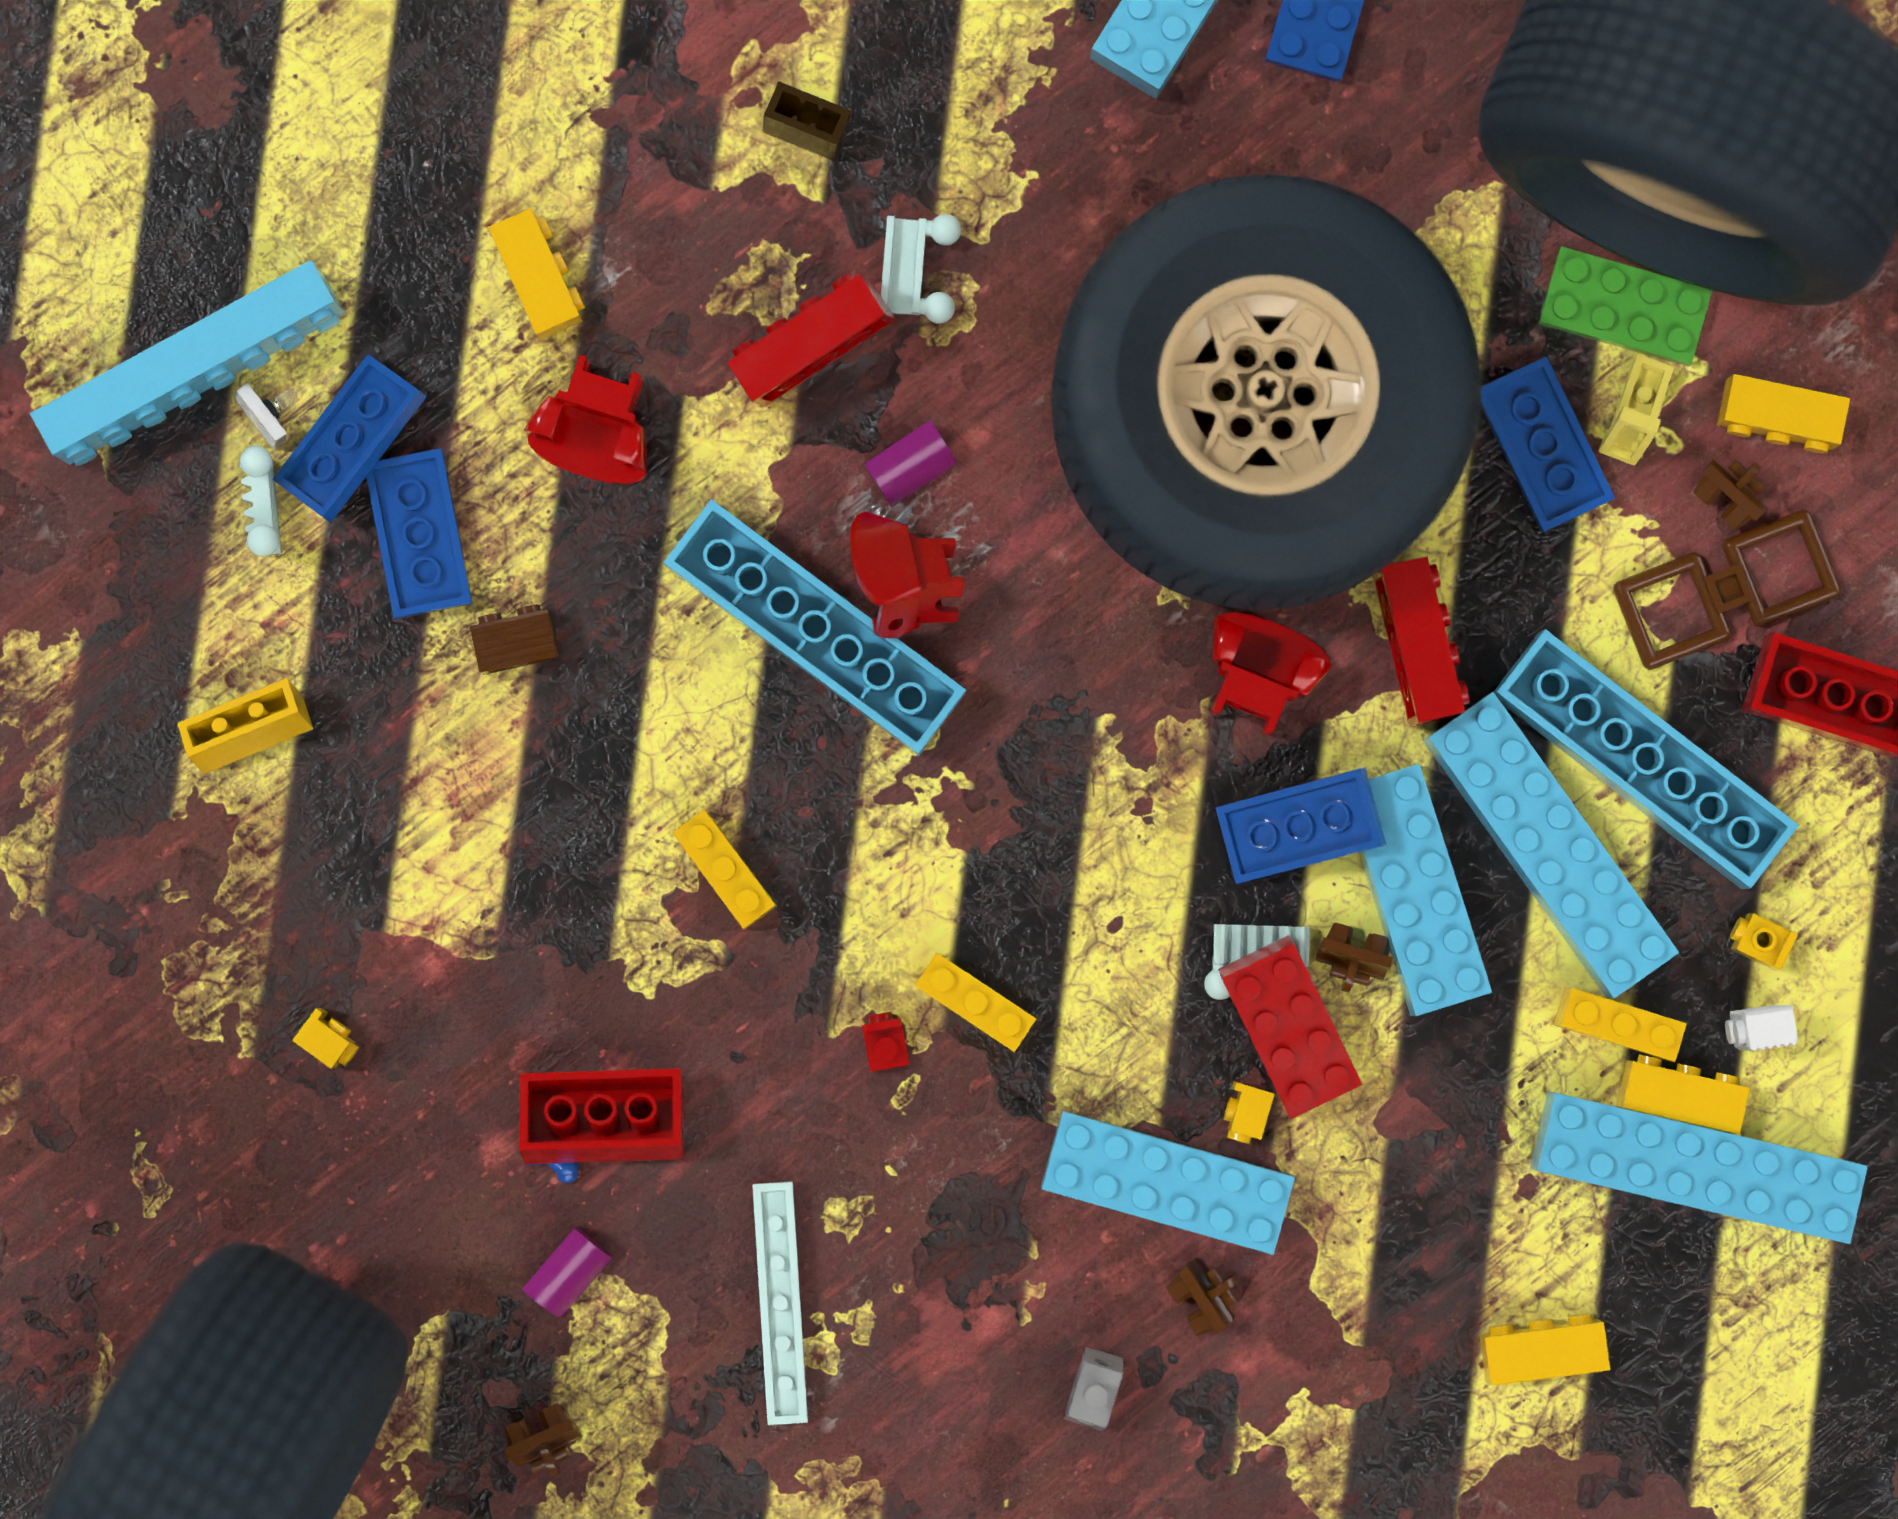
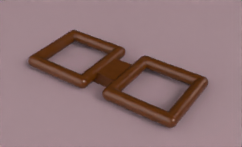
M1805 509L1799 510L1726 539L1722 547L1730 567L1708 575L1700 554L1692 552L1616 582L1613 586V592L1644 668L1652 670L1727 641L1731 637V630L1724 612L1745 604L1753 624L1757 627H1762L1838 597L1841 593V588L1811 513ZM1799 528L1822 586L1764 609L1741 550ZM1690 571L1713 629L1654 651L1631 593Z

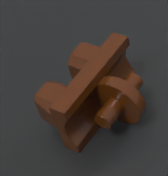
M1712 459L1704 468V476L1694 489V494L1708 506L1722 491L1730 497L1733 503L1721 514V518L1735 531L1745 525L1751 518L1756 521L1764 513L1765 506L1748 492L1744 486L1747 485L1756 494L1765 487L1755 477L1761 466L1754 462L1746 469L1735 460L1728 469L1738 477L1736 481Z
M1336 922L1318 947L1315 961L1332 965L1329 976L1343 979L1341 991L1347 993L1350 992L1353 982L1368 986L1370 977L1384 980L1393 960V957L1388 956V937L1375 933L1368 934L1364 949L1350 945L1354 929Z
M1196 1257L1178 1272L1179 1275L1166 1288L1177 1304L1193 1296L1200 1307L1187 1317L1188 1324L1195 1335L1199 1336L1212 1330L1218 1334L1227 1329V1325L1235 1319L1229 1306L1237 1300L1230 1288L1238 1280L1234 1274L1223 1279L1216 1267L1206 1272Z
M558 1404L549 1406L539 1413L545 1430L532 1435L530 1427L525 1420L515 1422L505 1428L509 1447L505 1448L504 1451L509 1461L512 1460L517 1468L529 1463L533 1473L547 1467L552 1477L561 1474L558 1462L570 1457L566 1445L583 1436L579 1427L568 1418L562 1407Z

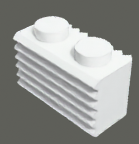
M1771 1005L1730 1011V1020L1725 1021L1728 1043L1734 1044V1047L1738 1050L1755 1052V1050L1787 1047L1788 1045L1795 1046L1798 1042L1792 1005Z

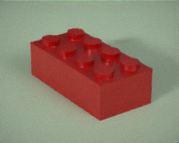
M852 273L841 277L831 285L834 291L820 299L819 295L808 299L798 307L801 313L789 321L785 317L775 321L765 329L768 335L756 343L750 339L732 351L735 357L727 361V364L753 403L768 406L896 321L893 313L870 279L861 274L854 277Z
M1428 556L1385 566L1373 575V580L1409 728L1456 717L1464 713V704L1469 703V696L1464 680L1458 681L1454 666L1460 664L1455 642H1448L1445 627L1450 626V618L1446 604H1439L1436 588L1441 587V582L1436 564L1430 565Z
M1776 632L1764 636L1742 708L1743 712L1892 759L1898 758V671Z
M1290 935L1218 969L1290 1120L1363 1085Z
M681 1068L520 1073L519 1151L524 1164L684 1159V1082Z

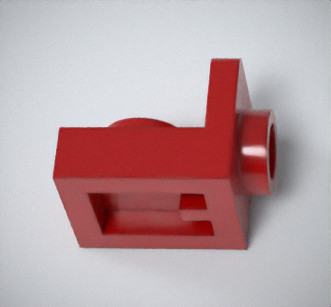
M892 1011L869 1015V1024L862 1025L870 1072L910 1065L901 1018L893 1019Z

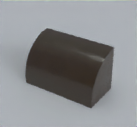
M778 81L763 115V133L835 161L847 132L852 110Z

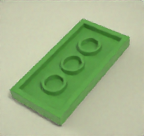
M1561 246L1557 253L1538 324L1689 367L1693 362L1712 290Z

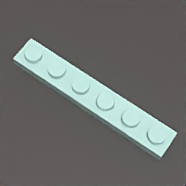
M793 1181L753 1184L768 1425L808 1423Z

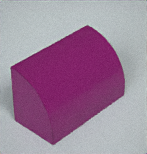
M929 420L866 462L864 466L892 508L956 465V461L941 435Z
M577 1226L522 1290L547 1311L562 1318L613 1259V1256Z

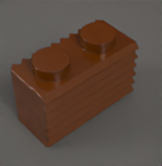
M537 604L516 609L518 616L502 619L501 613L478 617L479 624L470 626L479 672L483 675L559 659L560 653L551 612L548 609L541 611L540 605Z

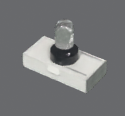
M248 383L237 389L234 400L273 450L283 445L286 441L287 431L278 421L280 416L274 405L268 399L261 401ZM286 389L274 397L273 402L282 412L297 401L298 394L294 389Z

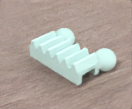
M941 214L934 218L933 221L919 218V220L895 219V216H887L881 297L892 313L908 315L925 314L934 323H945L952 318L955 312L953 299L944 292H935L926 299L921 298L925 237L931 236L940 245L947 246L955 243L961 235V225L953 215Z
M250 446L241 454L239 464L244 473L248 475L241 479V484L252 489V491L242 495L244 501L253 505V507L244 511L246 517L254 520L252 524L245 527V531L248 532L246 545L257 556L264 557L281 554L276 487L273 480V460L268 450L264 447Z
M1213 924V970L1206 976L1204 986L1207 994L1214 999L1224 1000L1230 997L1218 971L1219 968L1288 935L1291 936L1308 971L1310 927Z

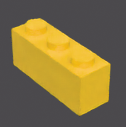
M529 208L489 226L488 229L538 339H545L583 322L578 311L584 309L585 306L576 287L568 290L563 275L569 273L560 251L553 254L551 252L547 239L552 238L553 235L544 215L536 218L532 208Z
M1733 374L1726 379L1717 425L1727 427V433L1730 435L1750 437L1751 433L1765 435V441L1772 444L1789 445L1790 441L1805 444L1804 449L1807 451L1826 454L1828 449L1833 450L1841 445L1850 398Z
M288 678L177 723L187 757L203 774L313 729L303 696Z
M705 809L672 832L743 929L746 930L777 907L776 903Z
M937 952L915 984V987L1013 1052L1016 1051L1036 1021L1035 1017Z
M1565 987L1553 1025L1662 1060L1675 1062L1687 1023L1575 988Z
M1639 1055L1637 1062L1626 1060L1616 1107L1740 1135L1750 1090L1749 1087L1739 1085L1740 1077L1716 1072L1715 1080L1700 1076L1701 1068L1677 1064L1676 1071L1661 1068V1059Z
M1591 1313L1568 1316V1323L1554 1325L1551 1318L1528 1321L1529 1328L1513 1330V1324L1489 1326V1333L1479 1334L1485 1379L1491 1386L1610 1370L1604 1322L1599 1319H1592Z

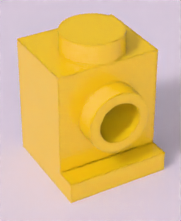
M1749 913L1745 919L1740 917L1732 929L1730 939L1734 940L1731 950L1772 970H1782L1798 934L1754 913ZM1761 932L1769 936V943L1764 948L1760 947L1757 943V936Z
M316 1008L292 1041L330 1069L337 1068L339 1064L345 1067L359 1049L355 1042L348 1037L351 1030L334 1018L327 1022L324 1018L328 1012L323 1008Z
M1233 1081L1231 1089L1239 1092L1237 1099L1229 1098L1225 1110L1224 1120L1230 1122L1227 1138L1250 1144L1252 1137L1261 1140L1274 1093Z

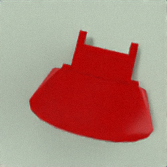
M579 355L567 392L559 390L555 398L548 396L528 421L524 429L528 437V444L538 456L570 473L609 484L628 485L641 482L648 475L646 431L643 426L639 425V421L635 420L636 415L634 411L644 381L640 379L641 375L632 372L628 385L589 373L592 366L591 363L587 362V357Z
M866 511L857 514L852 522L850 532V555L860 588L865 596L874 604L880 605L878 618H872L874 634L882 638L891 639L906 635L912 630L920 629L921 623L958 622V607L942 606L941 602L942 598L962 597L964 577H950V569L946 562V558H954L955 538H916L915 533L909 532L907 524Z
M1235 612L1219 614L1212 621L1211 663L1218 666L1217 673L1223 675L1224 678L1210 713L1218 715L1221 713L1224 704L1266 720L1261 734L1270 736L1274 732L1285 702L1291 703L1296 697L1300 699L1305 698L1333 665L1329 662L1328 656L1321 647L1306 636L1288 627L1251 614Z

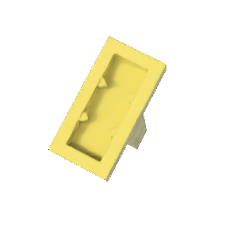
M1637 353L1632 362L1612 424L1602 439L1599 453L1633 466L1637 464L1657 434L1661 422L1658 419V415L1674 370L1673 366Z

